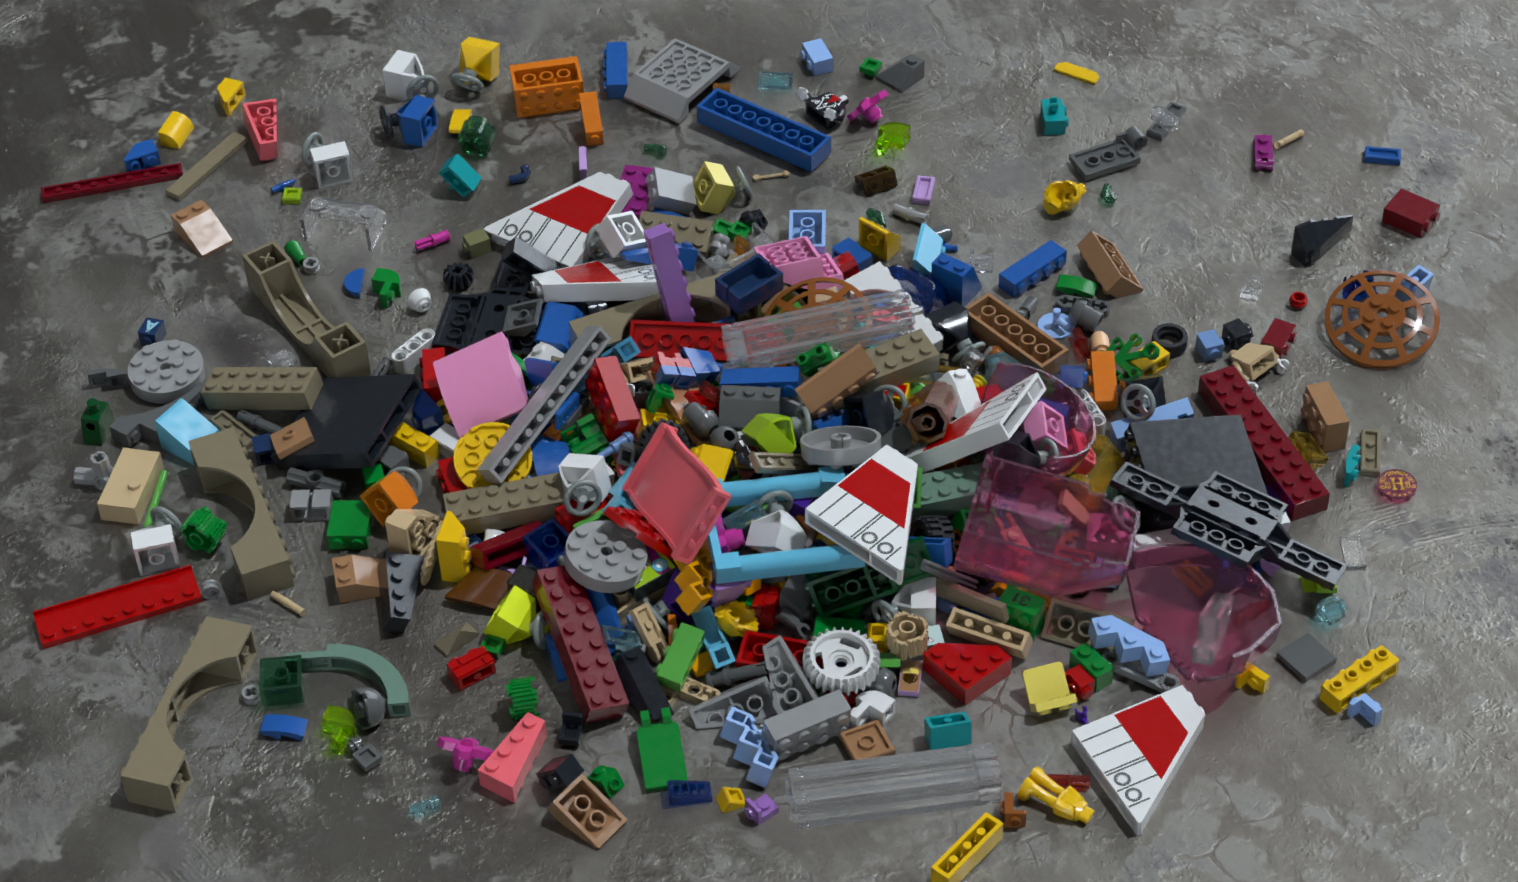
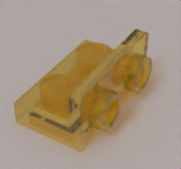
M1291 432L1288 438L1308 465L1310 463L1326 464L1329 458L1309 432Z

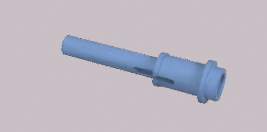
M629 431L623 432L622 436L610 442L609 447L597 455L604 456L605 459L612 453L617 454L620 444L632 442L635 439Z

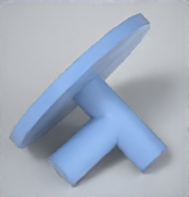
M1054 308L1053 313L1043 315L1037 323L1038 328L1055 340L1068 338L1075 329L1068 316L1061 313L1060 308Z

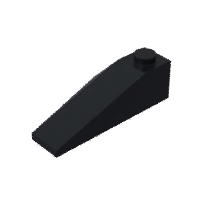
M640 646L621 653L614 662L629 704L636 706L639 712L648 710L650 720L654 723L662 720L661 708L670 707L671 716L674 715Z

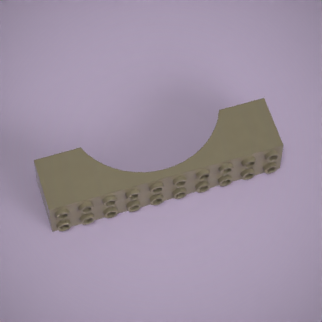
M275 240L242 255L249 289L327 378L371 375L366 342L347 321L335 327L324 318L306 292L292 259Z
M726 272L688 283V286L685 287L692 300L690 307L695 312L694 322L711 323L732 315L735 318V323L732 324L753 325L762 322L761 303L739 316L729 307V303L725 304L715 295V278ZM660 294L650 295L569 321L570 347L587 326L600 325L612 338L600 353L601 355L629 337L631 320L665 321L666 317Z
M232 427L188 441L194 468L204 493L229 496L248 506L254 513L253 521L247 532L237 543L231 546L236 573L247 601L269 595L272 591L278 592L294 587L293 578L296 575L293 566H290L293 564L291 555L285 552L287 546L284 539L279 538L282 537L279 526L274 525L276 523L274 514L268 511L270 510L267 498L263 499L265 497L261 485H257L259 484L256 472L252 473L254 468L251 460L246 459L248 458L246 447H241L243 442L240 434H236Z
M208 616L199 625L197 634L191 640L187 653L182 656L178 670H175L170 685L166 686L163 698L157 703L152 718H149L144 733L139 736L135 750L131 751L128 763L120 772V779L122 780L128 802L171 812L177 811L193 780L186 753L174 743L177 726L187 710L205 695L225 686L243 683L258 654L252 625Z

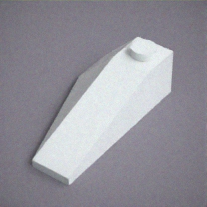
M967 369L948 371L938 380L939 382L943 381L952 385L959 397L954 415L957 419L981 405L973 379Z

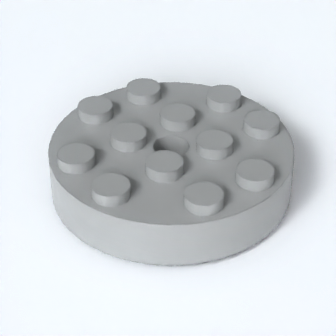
M177 339L160 341L144 346L133 356L128 365V377L133 392L142 400L157 404L171 403L182 397L200 382L203 383L206 375L200 351L193 345Z
M862 426L820 428L804 434L800 439L801 457L807 461V464L826 465L832 469H840L844 465L859 467L882 448L881 434L874 429Z
M610 520L592 521L578 526L570 533L566 541L563 561L569 575L580 585L597 592L617 593L630 589L640 581L646 566L647 550L645 544L635 538L634 531L631 532L626 528H621Z

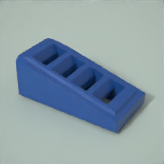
M571 391L556 411L555 430H560L578 409V392Z

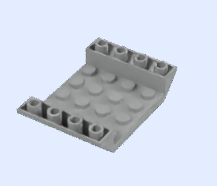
M675 38L633 73L624 94V99L679 124L689 115L688 103L719 76L724 75L731 78L740 70V66Z

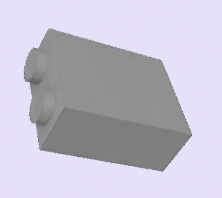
M656 167L647 175L646 184L648 186L650 206L688 215L697 205L692 176Z

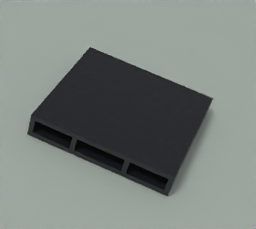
M415 374L322 378L323 386L312 409L301 410L293 421L294 423L305 417L315 441L282 459L278 457L276 450H274L271 454L273 461L279 470H289L290 467L297 469L373 468L422 390V386Z
M1241 415L1130 422L1127 430L1124 432V439L1128 442L1129 454L1133 458L1135 466L1180 487L1199 485L1207 481L1214 471H1217L1268 495ZM1145 503L1146 507L1149 508L1150 521L1154 525L1155 531L1172 529L1176 523V518ZM1201 514V515L1206 516V517H1208V518L1211 519L1210 516L1205 515V514Z

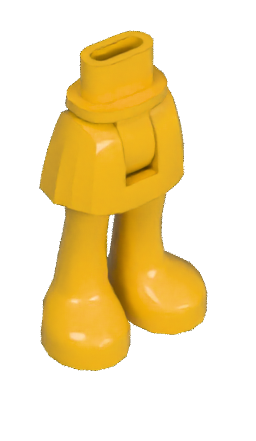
M1038 766L1031 771L1029 777L1025 778L1017 793V799L1026 801L1031 796L1038 798L1051 807L1054 814L1071 821L1073 819L1076 822L1080 820L1087 824L1095 813L1072 786H1068L1066 789L1062 788ZM1040 786H1042V787L1048 789L1049 791H1051L1052 793H1054L1055 795H1057L1058 798L1055 797V796H1053V795H1051L1050 793H1048L1047 791H1045V790H1044L1043 788H1041Z

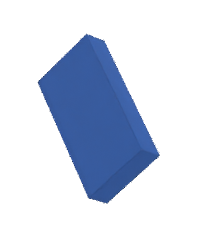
M1365 146L1364 162L1400 165L1401 149Z

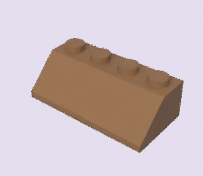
M1091 230L1076 245L1080 250L1079 255L1087 261V267L1094 272V278L1103 286L1101 289L1106 295L1121 298L1140 293L1144 290L1115 244Z
M858 343L798 386L795 391L801 404L808 408L813 419L821 418L828 412V409L841 404L846 396L856 393L864 383L873 381L878 372L861 344Z

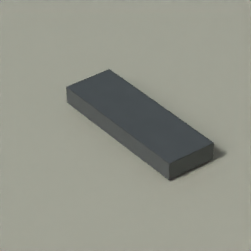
M1170 102L1147 129L1146 135L1162 141L1184 115L1186 107Z

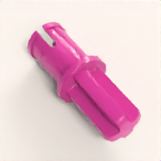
M446 229L436 234L431 233L428 237L415 241L414 245L416 250H422L431 246L436 247L440 243L450 241L451 237Z

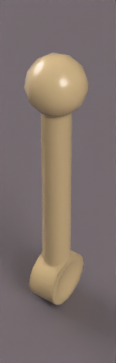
M785 170L783 173L762 176L754 175L753 181L758 182L760 179L780 176L788 177L790 173Z

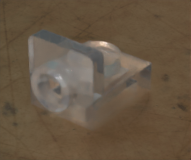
M285 348L277 354L271 351L266 352L267 365L269 367H292L298 362L297 357Z

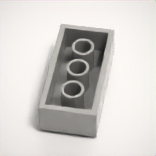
M840 689L764 720L763 733L769 741L768 746L771 751H775L778 755V760H785L791 754L804 752L810 746L823 744L829 738L839 736L840 732L849 730L851 707Z

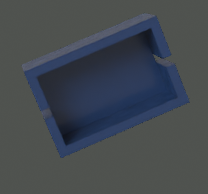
M759 253L715 278V295L725 304L729 303V307L739 316L783 290V273L773 264L770 265V262Z

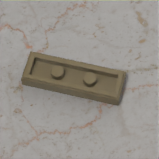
M221 410L208 419L219 431L233 427L236 434H240L243 445L241 447L245 446L246 450L253 447L251 437L257 435L226 411Z
M1361 428L1360 475L1380 477L1381 430Z

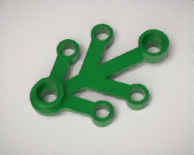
M1136 333L1130 336L1126 344L1120 337L1114 338L1112 344L1105 350H1120L1114 356L1115 364L1124 369L1130 377L1141 376L1142 373L1137 367H1132L1127 361L1142 358L1155 360L1160 354L1159 348L1154 343L1146 344L1141 351L1128 353L1134 346L1137 347L1142 343V338ZM1118 370L1116 371V377L1119 375L1117 384L1120 383L1119 379H1124V375Z

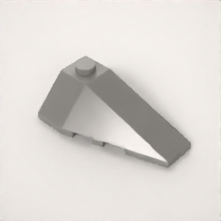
M781 635L763 646L766 668L770 678V689L773 695V707L777 714L819 698L815 688L810 684L809 679Z
M766 675L752 678L689 708L697 729L722 727L732 706L752 714L756 724L763 723L764 720L778 715L773 707L772 690Z

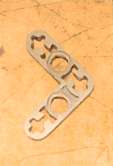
M687 677L681 692L661 685L664 694L671 697L668 700L671 708L679 697L695 704H700L720 694L719 690ZM692 688L699 690L696 694H690L688 691Z

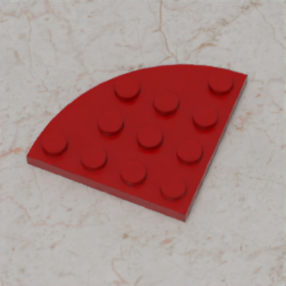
M608 506L603 512L621 528H626L631 532L634 531L635 538L670 559L673 558L671 556L673 550L668 542L639 511L635 509L629 510L628 508L622 509L618 506L616 508Z

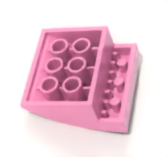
M807 236L753 247L756 254H761L770 262V265L773 264L783 273V282L790 285L819 277L836 278L844 281L842 272L829 253L819 254ZM822 282L816 283L815 289H828L836 286L837 289H842V285ZM808 285L801 288L808 289Z
M502 331L433 362L441 394L459 438L463 437L476 425L487 422H500L521 413L529 402L521 367L512 356L509 342Z

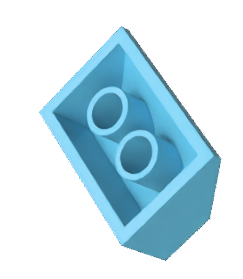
M925 223L921 224L914 252L912 287L931 289L932 262L941 253H946V247H943V239Z

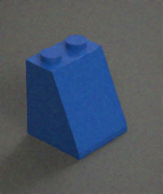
M941 253L932 262L931 296L949 304L956 301L965 307L982 289L973 266L944 253Z

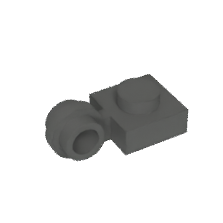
M352 737L346 743L348 751L352 754V759L364 772L382 762V756L370 743L364 746L359 737Z

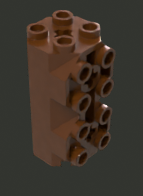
M934 381L922 387L921 391L910 396L908 400L909 405L905 406L902 410L903 416L900 419L904 427H908L914 444L932 443L944 437L959 402V397L952 385L943 381Z

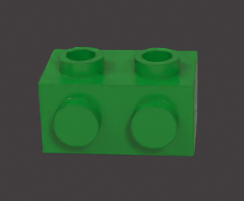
M1085 642L1070 651L1069 668L1072 669L1080 664L1095 680V693L1112 684L1113 666L1099 654L1097 649L1092 648Z

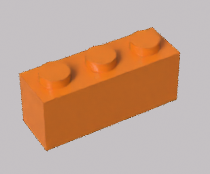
M1091 351L1090 359H1087V370L1091 372V375H1088V387H1092V392L1089 395L1101 411L1117 410L1118 390L1114 351Z

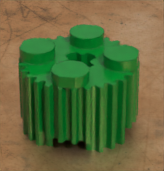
M201 507L200 510H194L179 530L183 533L186 539L185 543L189 548H192L193 551L198 549L205 550L206 553L210 554L225 536L227 524L223 519L216 518V515H213L209 508Z
M534 676L509 680L510 684H505L507 697H512L513 705H509L510 716L515 718L516 721H520L527 712L539 718L541 717L540 712L535 711V706L539 705L536 688L532 689L531 682L535 681Z

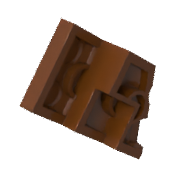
M474 567L445 595V599L459 604L466 603L480 609L485 607L495 611L500 601L512 589L516 575L492 568L484 570Z

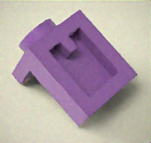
M764 794L755 801H752L749 797L745 799L744 811L750 820H754L760 825L777 814L779 806L767 794Z

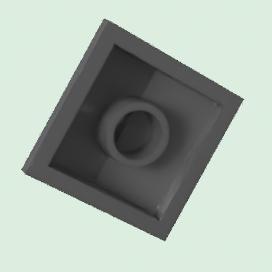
M539 298L509 305L502 331L503 334L525 337L538 326L543 299Z

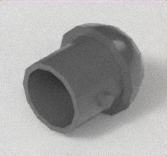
M1079 300L1072 305L1068 319L1075 327L1080 325L1084 327L1083 330L1096 332L1104 313L1097 310L1096 306H1089V301Z
M693 402L684 410L681 419L688 425L690 430L694 429L693 433L701 438L710 437L712 431L718 428L719 418L713 410H706V406Z
M720 426L712 431L707 445L731 449L734 453L736 450L733 446L739 441V435L730 426Z
M883 667L879 670L876 680L872 681L870 687L865 685L864 691L858 690L859 692L879 691L891 697L897 686L896 675L890 669Z

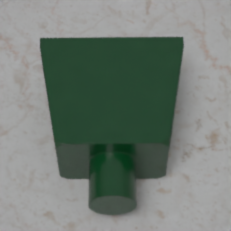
M91 398L87 400V407L81 416L83 440L86 444L102 446L110 432L109 426L115 421V417L109 403Z

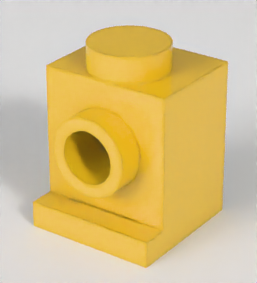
M868 623L867 639L871 638L873 644H877L879 653H889L888 646L886 645V628L888 623Z

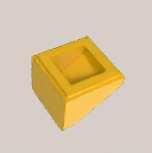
M722 787L716 796L722 813L745 807V798L740 788Z

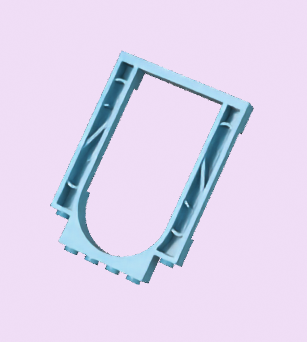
M820 467L818 472L732 482H723L722 478L717 480L720 482L723 490L729 492L732 496L726 507L756 504L765 494L776 490L790 493L793 499L820 497L845 478L848 473H844L843 467L840 469ZM775 497L777 501L787 500L785 497ZM714 525L707 536L717 584L865 567L864 561L838 544L739 556L738 552H721L716 525Z

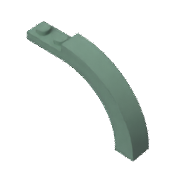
M327 644V650L285 653L288 673L345 670L361 674L375 682L382 689L388 700L390 717L411 716L408 692L402 676L389 661L379 654L365 648L346 644Z

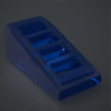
M667 781L670 807L713 802L710 782ZM705 789L706 795H702L701 790Z

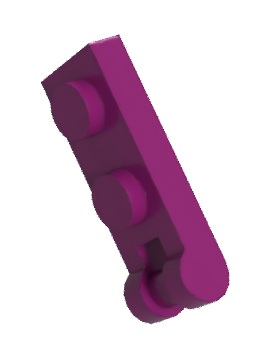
M1254 135L1255 170H1260L1261 168L1273 170L1272 135Z

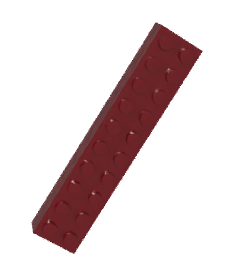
M1232 365L1201 375L1199 377L1198 393L1215 416L1241 415L1263 482L1266 486L1270 485L1282 502L1288 504L1289 518L1295 521L1327 510L1330 497L1329 491L1236 367Z

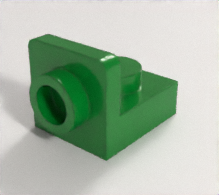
M654 383L645 402L647 410L655 414L657 408L662 406L664 398L673 400L675 396L672 388L666 384L659 385Z

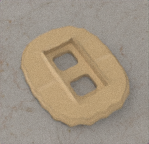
M443 520L439 521L436 527L435 534L421 566L422 571L419 582L424 586L430 580L439 558L436 538Z

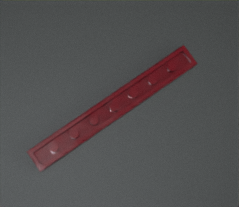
M181 163L41 187L43 203L177 180L183 175Z

